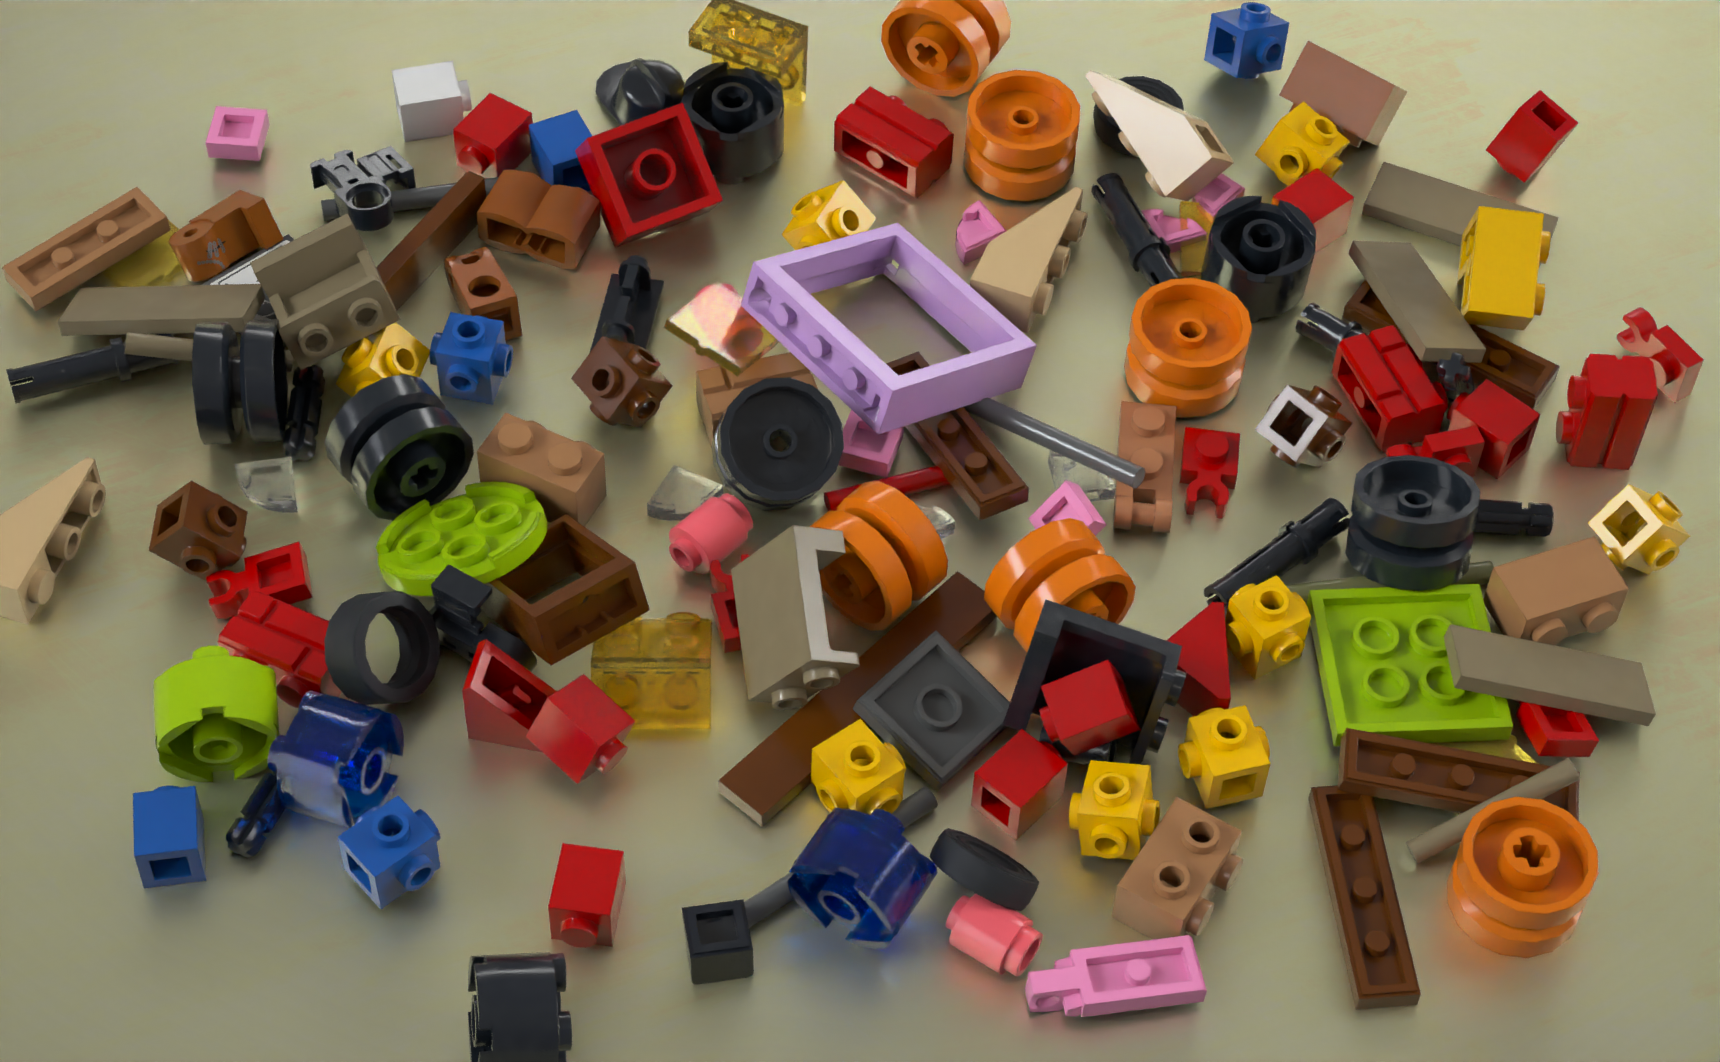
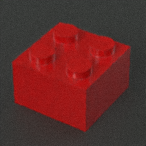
M683 103L588 137L575 150L593 196L600 200V213L615 248L710 212L723 201Z

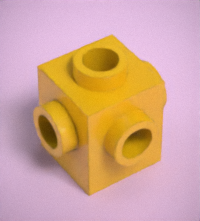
M1303 101L1278 121L1255 153V156L1273 170L1281 182L1289 186L1316 168L1332 179L1343 165V162L1338 157L1350 141L1337 131L1333 122L1326 117L1320 116Z
M842 180L802 197L792 208L791 213L794 217L781 235L794 250H799L868 231L876 217L848 184Z
M395 322L364 337L345 349L341 358L345 364L336 385L353 397L361 389L386 377L402 374L420 377L430 355V350Z
M1630 484L1614 496L1588 522L1589 526L1603 541L1601 546L1607 556L1617 567L1625 570L1629 566L1648 575L1669 565L1679 554V546L1690 537L1677 521L1683 516L1682 512L1666 495L1660 491L1652 495Z
M1277 575L1258 585L1253 583L1245 585L1229 599L1225 618L1227 647L1254 680L1302 656L1311 620V615L1305 601L1296 592H1291Z
M1246 705L1225 710L1222 708H1211L1197 716L1189 717L1184 743L1178 745V758L1184 776L1187 779H1194L1205 808L1210 809L1263 796L1271 764L1269 761L1270 748L1264 729L1261 726H1254Z
M861 719L812 748L811 782L816 787L821 803L833 816L840 814L854 831L871 820L881 821L887 818L903 801L906 766L902 756L889 742L883 744Z
M1090 760L1082 793H1073L1069 809L1070 829L1079 830L1081 855L1107 859L1135 860L1145 845L1147 836H1151L1160 823L1159 800H1153L1150 765Z

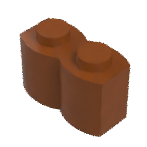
M503 170L477 212L478 237L490 246L502 251L515 254L527 253L542 263L562 269H575L600 227V200L579 187L550 185L531 172Z

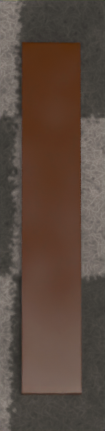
M957 571L859 657L860 666L841 677L838 685L821 690L805 706L800 708L718 780V792L763 827L812 783V748L859 719L870 730L872 729L853 710L856 701L935 631L943 636L957 651H960L997 617L984 600L985 591Z

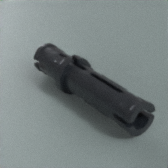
M1109 173L1098 178L1096 181L1105 193H1102L1099 186L1094 184L1091 192L1129 251L1128 260L1136 272L1140 270L1150 287L1170 279L1184 278L1170 258L1171 250L1164 238L1160 237L1159 239L1155 235L1147 219L1130 195L1121 176L1117 173Z
M154 334L158 336L173 337L172 334ZM121 337L111 339L110 346L15 369L10 368L6 369L10 386H12L14 400L17 404L23 400L119 377L121 382L132 379L131 373L172 363L178 364L180 362L175 359L124 354L125 342H122Z
M1328 498L1298 522L1289 521L1279 529L1278 536L1204 589L1205 597L1209 598L1216 594L1206 601L1207 604L1224 602L1226 618L1229 599L1243 586L1252 583L1258 585L1276 575L1280 578L1299 563L1308 564L1318 556V549L1333 537L1349 528L1350 518H1345L1339 522L1343 517L1349 515L1347 509L1338 500Z

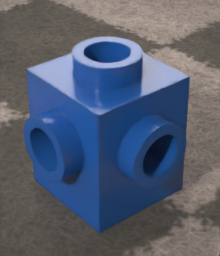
M1255 2L1243 3L1241 8L1212 13L1204 60L1235 78L1255 79L1261 73L1281 70L1289 22L1272 14L1270 7Z
M450 312L443 333L436 332L433 336L429 355L430 364L437 365L440 395L494 404L503 377L506 378L509 375L513 360V347L506 344L504 321L488 319L484 316H471Z
M398 795L381 807H373L367 810L358 818L354 826L337 837L344 870L380 909H383L405 892L415 891L423 887L432 878L435 871L441 868L437 841L441 838L438 828L426 812L421 809L413 812Z

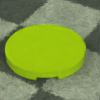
M508 482L465 485L466 494L446 499L432 506L424 499L393 520L379 538L376 550L378 552V566L383 579L396 591H402L414 596H433L431 584L449 564L484 584L489 583L521 565L539 548L546 536L548 525L543 507L536 500L533 491Z

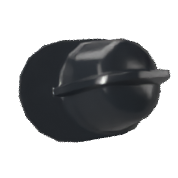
M637 58L630 62L615 65L604 71L597 80L596 95L600 103L621 126L680 104L685 82L682 75L672 65L660 60Z

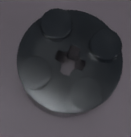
M717 62L697 70L686 80L681 103L685 106L710 170L718 182L726 185L739 184L745 177L766 170L782 156L784 151V99L782 86L772 73L755 64L744 63V69L728 68V62Z
M1262 196L1237 198L1224 205L1218 211L1209 233L1201 270V280L1217 283L1239 298L1249 312L1251 323H1256L1261 318L1283 314L1299 303L1305 293L1316 248V230L1304 212L1293 204L1279 200L1278 206L1261 203Z
M537 952L471 956L468 970V992L476 991V995H472L471 1012H468L471 1062H566V1051H571L572 1024L570 1012L561 1011L560 992L566 991V962L564 954Z

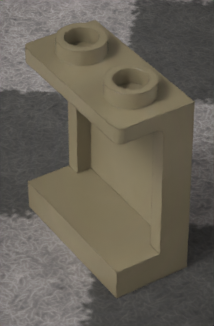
M348 213L250 262L255 276L270 300L276 318L279 319L277 323L278 332L300 370L401 320L374 261Z
M792 525L731 569L748 701L769 702L777 710L797 709L805 706L808 703V698L820 690L838 685L841 677L860 666L858 653L834 651L829 645L819 574L820 570L846 553L843 531Z

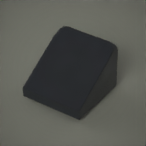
M744 899L682 908L689 969L693 984L747 978L753 975V946Z

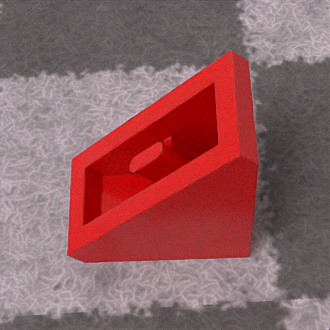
M1212 602L1166 640L1182 646L1177 670L1187 674L1177 704L1193 717L1211 708L1229 709L1231 701L1224 602Z
M487 639L479 642L462 690L468 739L542 752L526 738V735L546 699L557 691Z

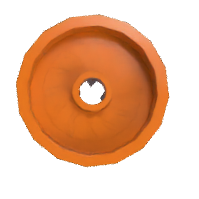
M900 0L882 24L881 42L888 60L899 74L914 86L936 96L956 97L968 92L1010 38L1011 19L1003 0Z
M1012 70L994 74L980 82L969 96L963 165L970 179L986 193L1004 200L1032 201L1049 197L1062 189L1074 172L1076 142L1080 122V104L1073 91L1057 78L1038 71Z
M1197 278L1170 279L1150 287L1137 300L1131 317L1130 341L1124 363L1128 386L1143 403L1176 406V417L1180 418L1202 417L1225 408L1237 396L1246 362L1245 356L1252 332L1247 308L1232 292L1217 283Z
M880 481L864 482L840 503L837 511H828L810 526L843 531L846 553L819 571L822 594L837 611L854 624L867 630H885L911 607L912 601L921 600L947 576V555L943 542L931 521L911 499L896 488Z
M1067 518L1052 521L1030 532L1012 546L992 570L985 584L984 600L1004 626L1014 630V637L1027 653L1045 599L1120 624L1134 601L1136 586L1114 557L1105 555L1102 544L1083 521Z
M1512 797L1491 802L1472 817L1462 837L1457 858L1447 880L1448 906L1457 925L1476 944L1500 955L1530 958L1553 952L1570 939L1579 921L1588 896L1599 874L1598 850L1588 830L1567 810L1545 800Z

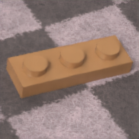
M135 187L4 265L2 269L6 281L36 312L169 232L171 229L167 216L138 187Z

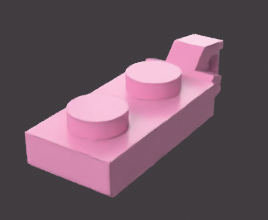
M1189 935L1070 950L1069 957L1054 962V969L1028 972L1025 987L1030 1013L1060 1011L1064 1008L1065 1015L1073 1017L1079 1015L1087 1017L1204 1002L1207 992L1192 936Z

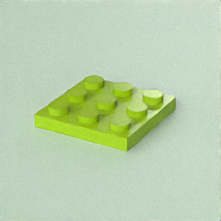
M1480 584L1448 585L1441 589L1423 591L1390 587L1309 591L1306 604L1311 615L1310 625L1334 747L1341 746V736L1346 728L1425 743L1509 740L1513 723L1507 698L1454 688L1443 637L1450 624L1491 632Z

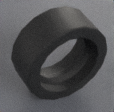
M402 591L358 594L343 602L331 617L324 639L325 663L333 683L347 698L362 705L405 703L413 700L425 692L435 677L440 659L439 633L431 613L419 599ZM378 613L384 614L391 622L399 639L400 657L396 671L388 683H381L371 671L366 658V635L369 624Z

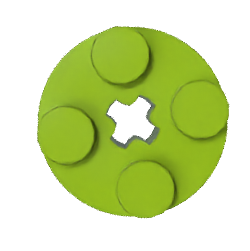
M209 645L196 649L192 654V659L172 666L154 680L155 744L159 753V762L167 772L190 781L213 782V772L233 770L234 780L261 772L277 758L280 733L276 673L271 667L261 665L246 658L229 656L228 650L224 647Z

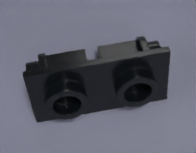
M632 255L620 264L618 274L611 275L590 352L602 336L635 344L647 350L664 281L651 279V270L645 258Z

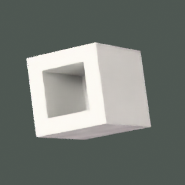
M453 61L392 70L396 107L404 142L453 135V129L464 119L463 112L472 110L467 80H457Z

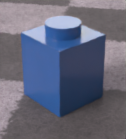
M574 110L530 124L531 160L540 177L550 185H566L579 187L587 192L591 191L575 150L592 134L578 111Z
M162 786L153 791L133 793L134 857L143 887L152 888L206 881L204 817L196 786Z

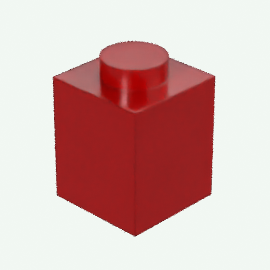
M1539 90L1518 108L1487 147L1486 151L1497 159L1499 166L1504 171L1515 175L1525 183L1547 163L1578 125V122Z
M489 93L453 129L457 166L463 168L467 173L472 171L485 179L499 177L503 170H515L531 154L529 125L533 124L532 113Z
M1314 169L1273 195L1271 204L1278 206L1279 200L1291 203L1304 212L1311 220L1316 230L1315 253L1346 234L1354 197L1320 169Z
M1486 379L1471 394L1467 392L1461 393L1450 406L1446 418L1450 421L1448 431L1477 425L1485 441L1478 467L1498 479L1530 449L1541 414Z
M1109 660L1041 686L1047 703L1046 707L1039 709L1044 728L1052 742L1060 740L1074 756L1141 730L1122 675Z
M583 674L546 699L526 738L576 784H579L597 770L602 774L608 773L620 762L628 750L623 741L634 725L635 720Z
M1021 729L974 772L971 806L1017 841L1063 797L1068 763L1063 760L1060 753L1051 744L1045 741H1038Z
M562 843L548 905L551 939L562 940L568 945L579 948H588L594 945L613 947L626 885L624 851Z

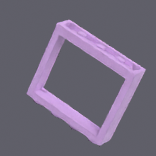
M899 223L754 261L741 306L878 435L979 402L987 397L992 398L1021 388L1037 346ZM892 260L899 264L898 269L892 264ZM884 273L972 353L898 375L811 294Z

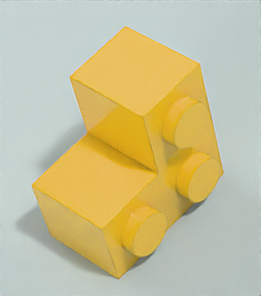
M1485 206L1477 208L1462 234L1457 284L1464 285L1461 314L1468 324L1524 331L1534 315H1541L1545 299V284L1537 283L1540 263L1546 264L1551 242V233L1542 231L1543 213Z

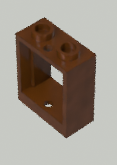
M567 514L547 525V532L543 542L526 561L500 578L486 583V585L492 588L493 593L482 605L484 613L508 633L523 641L531 651L550 666L650 610L635 562ZM576 572L582 576L532 605L526 602L527 599Z

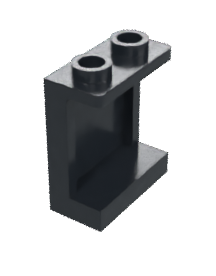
M1045 599L1002 725L1019 731L1021 729L1026 731L1031 714L1040 716L1039 709L1047 706L1041 686L1109 660L1122 675L1141 730L1118 738V743L1131 748L1129 764H1142L1146 751L1158 753L1169 722V719L1160 717L1164 703L1175 707L1183 688L1187 673L1177 670L1182 646Z

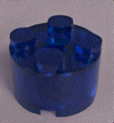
M314 691L307 692L300 702L298 713L289 726L286 736L279 735L276 737L268 754V767L271 771L277 772V790L282 807L295 813L351 828L367 810L373 807H381L390 800L398 776L390 774L389 769L392 754L403 757V728L395 714L336 696Z
M834 808L789 870L793 874L787 881L791 895L798 905L821 926L827 929L831 921L834 920L850 929L845 940L864 948L883 949L898 934L930 887L938 871L935 864L929 858L920 854L902 836L904 826L891 813L883 809H874L868 815L856 810Z

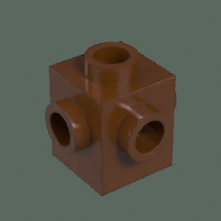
M604 336L600 338L571 378L592 402L589 407L593 414L612 426L622 423L642 428L645 422L656 414L660 407V402L672 388V384L658 370L661 364L652 353L635 344Z
M1286 385L1282 392L1271 402L1265 416L1255 430L1273 444L1270 450L1287 464L1295 468L1300 463L1321 467L1340 453L1346 442L1344 434L1352 425V422L1338 412L1342 403L1324 389L1314 386L1310 391Z
M191 480L157 505L149 551L182 568L188 574L206 581L207 576L221 571L227 566H233L243 555L247 544L244 532L248 511Z

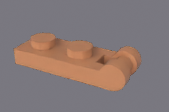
M1121 401L1117 456L1145 468V477L1138 488L1130 487L1117 480L1115 481L1113 528L1130 530L1131 524L1152 526V532L1170 533L1173 508L1172 488L1176 406Z

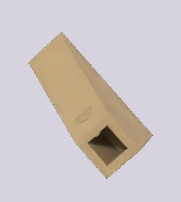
M1089 71L1085 75L1095 90L1092 93L1094 102L1103 113L1114 118L1122 130L1118 134L1121 143L1132 155L1140 157L1148 169V172L1145 173L1147 182L1160 196L1189 201L1234 163L1207 122L1115 77L1094 71Z
M1073 188L990 241L970 279V286L1022 332L1028 333L1036 314H1046L1054 289V285L1051 283L1054 277L1063 278L1069 263L1071 249L1068 247L1071 241L1079 243L1083 236L1088 213L1081 211L1083 189Z
M86 457L0 514V617L29 624L39 605H44L50 599L57 574L65 561H69L75 556L84 528L91 517H96L100 513L104 505L106 490L104 485L101 484L95 459Z

